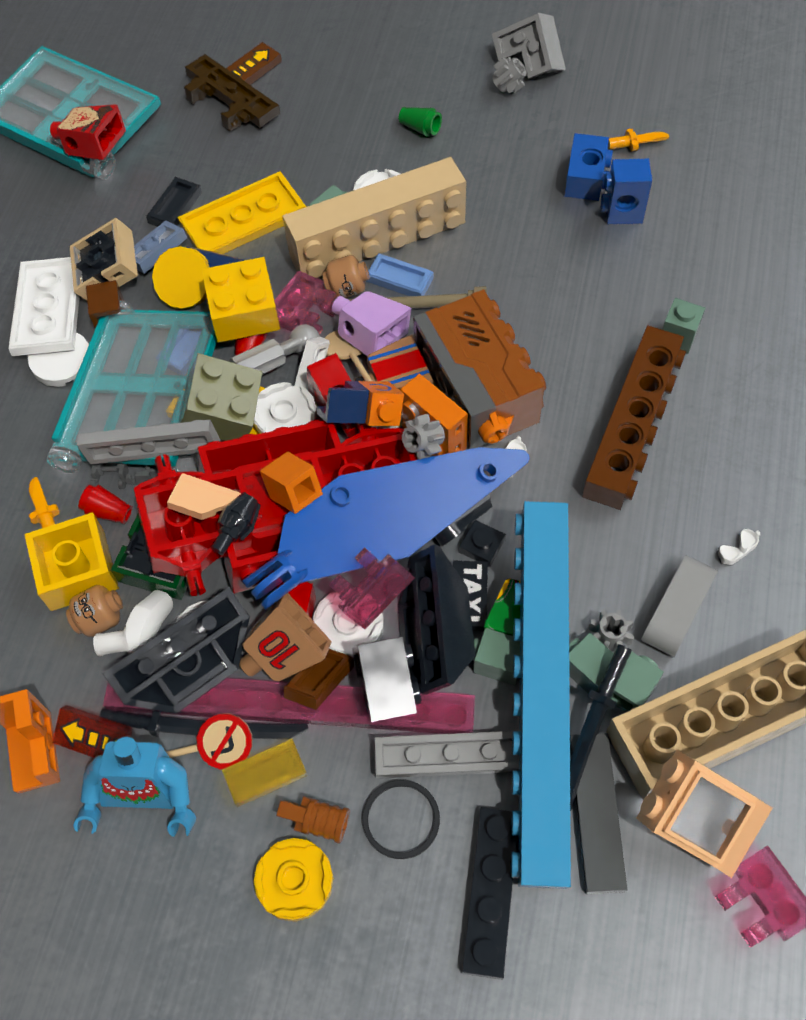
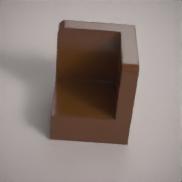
M116 280L86 286L88 314L95 329L101 316L117 314L121 312V309H125L124 298Z

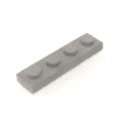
M194 420L192 422L83 433L78 435L77 446L90 464L154 458L159 455L163 457V454L169 456L198 453L197 447L212 441H220V438L211 420Z
M513 731L375 737L376 778L509 773L513 770L519 771V755L512 754Z

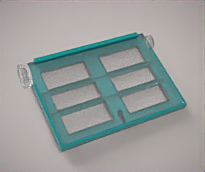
M41 46L0 86V134L88 176L106 180L114 172L116 165L115 153L159 108L161 101L154 94ZM118 105L126 131L104 160L68 155L64 151L61 140L53 139L51 136V123L54 121L62 122L73 108Z
M120 301V313L101 316L51 439L54 441V444L46 458L48 464L62 472H78L82 461H87L77 446L79 434L127 429L129 427L137 428L180 423L189 374L197 354L200 353L212 357L217 343L210 312L133 310L129 303ZM179 455L169 456L172 467L176 466ZM156 457L108 462L157 466L155 463Z

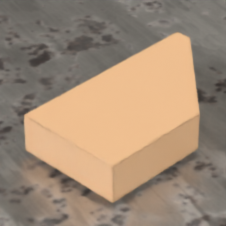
M182 473L167 504L169 509L204 520L215 516L216 512L223 510L226 505L241 493Z

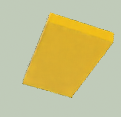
M279 171L177 218L180 226L184 229L195 248L224 254L283 227L282 215L305 208L306 205L282 172Z

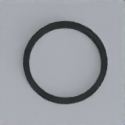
M409 780L387 782L378 787L365 804L363 811L365 835L370 844L387 857L409 859L418 856L431 846L438 834L440 813L437 802L425 787ZM394 787H409L419 791L428 799L434 812V826L429 838L420 847L408 852H394L382 847L374 839L369 829L368 818L373 802L384 791Z

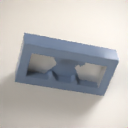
M165 220L134 245L137 270L146 273L148 270L153 269L162 253L169 248L178 247L188 238L184 229Z

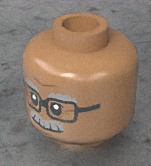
M347 255L328 262L326 271L322 273L329 295L334 294L336 298L339 296L349 298L363 293L366 286L365 281L370 280L365 262L359 263L353 255Z
M94 585L70 599L69 609L66 610L67 620L77 634L83 633L85 636L94 637L96 636L95 634L103 633L119 623L120 610L123 609V603L115 590L109 591L102 585Z

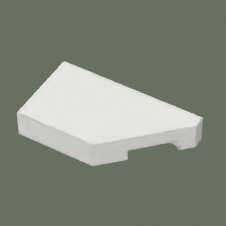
M316 337L306 341L294 386L299 388L302 386L308 390L307 366L326 358L330 340Z

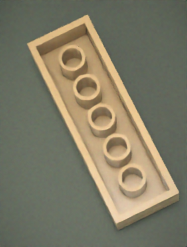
M448 157L282 215L289 256L302 282L320 277L323 271H326L328 262L353 255L358 261H362L367 258H373L378 253L381 254L403 247L406 244L464 224L466 214V180L452 157Z
M806 630L611 719L606 733H608L613 747L643 800L652 792L661 777L664 764L672 758L677 749L711 769L806 724Z

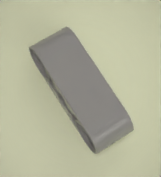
M685 555L648 624L641 641L675 657L718 570Z

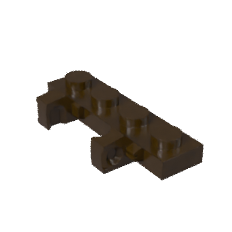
M204 54L185 66L186 76L192 79L189 84L184 86L186 100L195 105V102L203 101L206 94L208 96L213 94L229 105L230 110L221 112V121L223 127L229 131L240 127L242 122L248 123L249 120L262 127L280 114L279 104L208 55Z

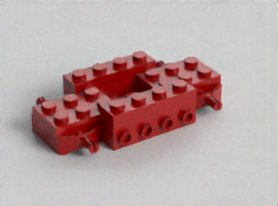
M313 420L304 425L289 428L279 427L270 432L256 435L246 434L237 439L222 442L212 441L197 447L199 472H175V470H172L169 455L163 454L165 466H163L161 455L157 456L155 463L158 469V476L142 482L134 488L137 510L153 573L165 572L185 576L190 589V595L197 596L195 583L197 584L199 595H202L206 592L201 576L202 571L218 558L224 557V564L232 592L238 593L254 589L262 580L272 574L274 570L249 588L242 581L277 555L284 517L290 512L282 505L270 499L260 470L288 451L314 466L322 489L340 475L418 460L416 454L408 453L403 445L402 434L404 429H376V427L368 426L366 423H356L359 433L341 443L334 423H326L324 420ZM182 473L239 493L245 492L255 498L261 505L253 531L243 541L238 539L236 542H232L224 555H220L211 549V546L220 534L218 531L220 529L218 520L222 510L216 512L215 516L200 520L168 508L167 501Z

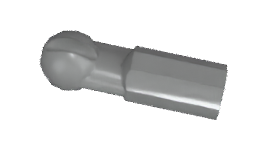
M299 325L291 332L288 340L278 343L276 340L271 339L232 357L229 362L260 370L263 375L283 366L286 363V356L294 352L303 355L306 341L320 337V335L310 325Z

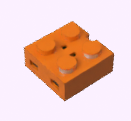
M420 373L400 389L404 393L402 407L403 429L407 428L406 421L413 420L415 416L429 414L430 421L439 420L444 429L445 438L440 445L442 451L432 454V456L467 449V412Z

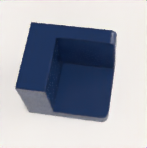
M345 381L344 388H329L326 406H318L317 414L326 423H365L369 390L358 381Z

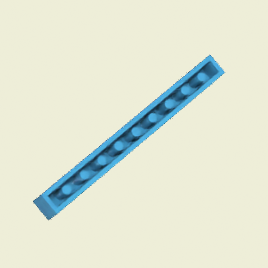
M524 501L522 513L515 514V535H521V548H515L514 570H521V583L514 584V605H520V619H514L513 639L514 641H520V655H514L513 678H520V693H513V716H519V731H513L512 754L519 755V771H512V795H519V811H512L511 834L518 836V852L511 853V877H518V887L571 888L568 503Z

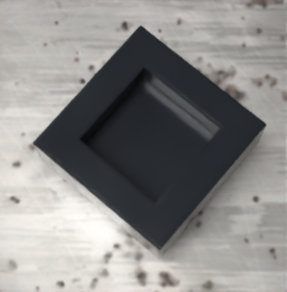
M475 520L459 547V553L475 561L488 562V567H491L505 542L506 534Z

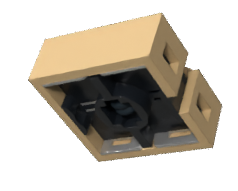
M117 218L112 219L70 245L73 289L76 294L86 301L87 285L116 280L120 287L138 276L132 230Z

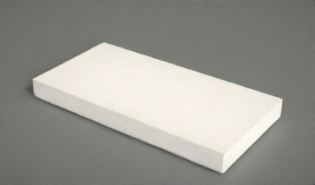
M71 257L20 263L8 347L11 356L75 350L80 296L73 289Z

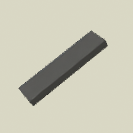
M608 733L597 734L575 796L586 894L624 893L628 889ZM580 734L570 735L571 757Z

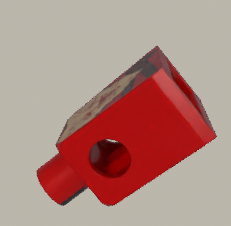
M118 105L76 107L70 111L62 122L54 121L50 126L52 138L61 140L64 151L68 155L98 160L105 159L126 131Z

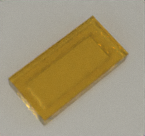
M293 739L222 770L237 807L308 776Z

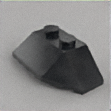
M435 544L409 557L407 565L409 571L403 581L398 602L400 637H403L404 644H410L414 659V666L409 667L411 682L417 681L420 693L424 695L453 685L475 657L468 587L440 546Z
M228 587L102 674L123 705L177 714L238 670L243 651L242 643L245 640L250 616L230 587Z

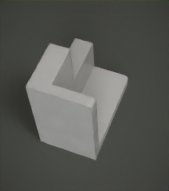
M537 13L492 34L498 61L503 57L506 59L510 57L511 59L522 54L528 79L537 78L551 71L562 72L566 70L554 17L551 15Z

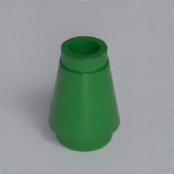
M403 107L399 112V123L429 137L439 132L442 116L435 108Z

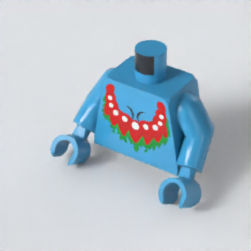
M122 737L116 742L110 741L106 743L103 755L96 756L84 772L80 800L84 803V806L80 808L73 826L74 830L78 832L82 820H89L93 824V834L101 819V811L96 807L98 803H100L101 807L173 809L175 807V813L167 826L168 833L174 837L179 829V823L185 826L186 836H188L196 822V816L186 806L190 804L187 772L182 765L171 759L162 745L158 743L135 742L131 737Z

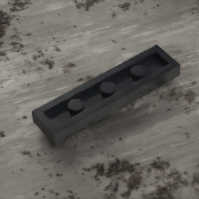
M483 807L480 809L462 974L504 979L513 885L511 853L516 852L517 836L511 834L512 811Z

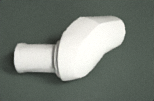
M155 590L139 602L130 613L124 630L95 634L96 636L93 639L95 653L98 656L125 651L131 654L156 637L161 624L173 608V601L169 594Z

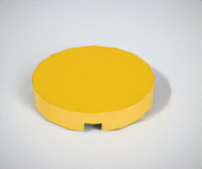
M182 246L169 248L162 253L154 265L152 275L154 289L160 299L169 306L181 309L192 308L205 301L207 295L202 269L210 267L206 257L196 249Z
M290 838L279 841L269 848L270 850L261 857L256 865L254 876L256 896L266 911L280 920L297 922L311 918L324 907L331 895L334 877L330 861L319 847L308 840Z

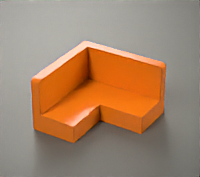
M28 689L0 696V725L6 729L13 791L20 794L61 782L51 712Z

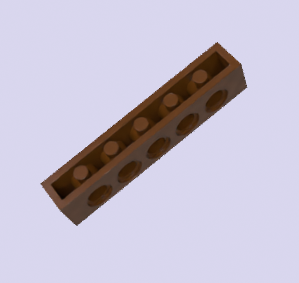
M647 325L586 479L583 498L620 511L625 499L632 500L638 481L633 480L635 471L640 473L643 471L648 454L644 453L643 449L645 444L649 446L653 444L658 427L653 426L655 418L661 420L668 401L662 400L664 393L671 394L677 378L676 375L672 374L674 368H681L686 351L681 349L684 336ZM622 441H628V442H631L632 444H626V443H624V442H622ZM613 467L620 468V469L623 470V471L618 472V471L613 470L612 468H613Z

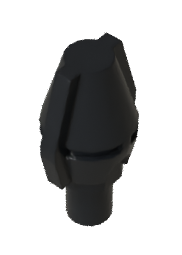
M242 492L224 507L218 520L220 524L218 531L220 534L211 546L213 551L224 555L232 542H236L238 539L243 541L253 531L261 507L255 498Z

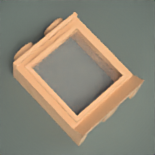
M677 749L672 758L664 764L661 777L652 792L642 801L640 812L636 818L653 833L658 834L732 878L773 808Z

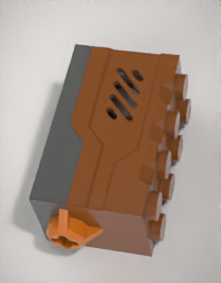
M484 289L442 307H436L413 316L414 339L433 379V385L468 413V449L497 443L506 436L540 423L541 409L544 407L543 395L544 390H546V382L543 375L539 371L535 372L534 369L529 368L531 361L527 350L524 347L520 348L518 344H514L515 333L509 323L505 324L503 320H499L501 316L499 306L494 299L490 300Z

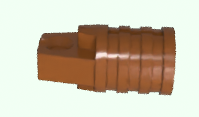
M303 796L301 805L281 800L276 816L295 821L294 831L307 835L311 833L314 836H321L328 840L332 839L335 843L341 844L347 829L350 809L345 807L342 809L324 802L320 803L317 799Z

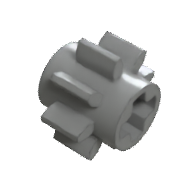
M503 57L494 64L497 71L492 75L495 86L501 92L508 91V93H511L513 91L515 93L525 85L522 79L526 76V69L517 58L511 60L510 57L507 59Z
M429 414L415 416V419L405 422L407 428L403 431L402 442L408 453L417 452L418 459H423L442 451L440 445L444 441L445 433L439 420L430 421Z
M601 610L599 615L600 622L591 620L588 629L595 632L593 635L612 652L616 650L618 644H632L634 636L627 632L631 629L633 621H626L621 616V610L609 614L605 610Z

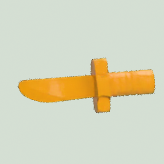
M629 128L626 130L625 136L609 138L608 150L629 147L631 151H638L639 144L664 141L669 138V134L656 131L636 135L635 131Z
M34 477L29 484V493L36 510L29 514L31 523H40L41 527L45 528L55 524L53 518L59 515L60 511L56 504H47L38 477Z

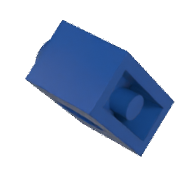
M574 133L564 197L599 201L601 189H605V173L610 172L604 171V168H610L613 150H607L609 137Z
M649 158L612 159L611 170L605 173L604 187L607 192L601 195V212H606L607 224H643L652 185Z

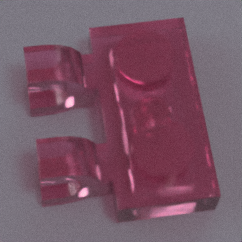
M297 271L274 300L280 327L292 332L296 326L307 324L314 327L320 335L323 328L321 325L316 324L320 316L315 312L309 311V309L315 304L323 313L333 317L335 314L332 312V305L337 297L336 292L325 290L322 280Z
M364 547L355 559L365 567L368 575L357 587L350 584L340 574L329 585L340 594L339 598L342 602L338 607L342 612L363 629H366L415 577L389 553L380 561Z
M768 845L740 863L735 872L740 880L715 896L723 910L726 911L750 894L765 914V917L740 933L750 948L762 942L776 931L782 940L786 941L806 928V896Z

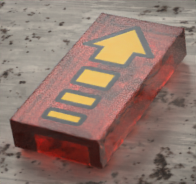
M65 705L59 710L52 743L95 758L98 755H103L106 743L110 741L116 742L122 737H131L133 728Z

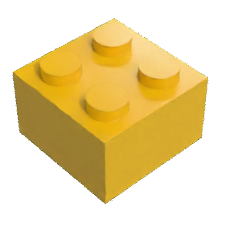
M265 257L202 269L211 320L218 342L280 330Z
M93 512L24 534L38 596L50 611L69 606V601L74 595L94 585H102L109 591L119 589L118 582L111 572L113 563L105 532Z

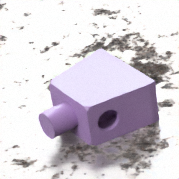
M364 292L352 301L339 296L332 305V312L339 316V335L366 356L400 340L408 334L411 308L372 292Z

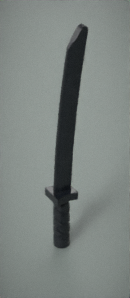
M618 644L609 667L599 685L598 692L590 689L587 696L593 699L570 760V811L608 707L614 709L616 701L610 699V697H612V693L632 652L631 649L621 644Z
M102 708L99 716L100 723L122 725L137 729L143 728L148 730L151 736L159 737L160 732L197 736L200 727L205 723L204 720L163 717L160 711H153L152 716ZM247 723L252 733V739H292L309 729L306 723Z

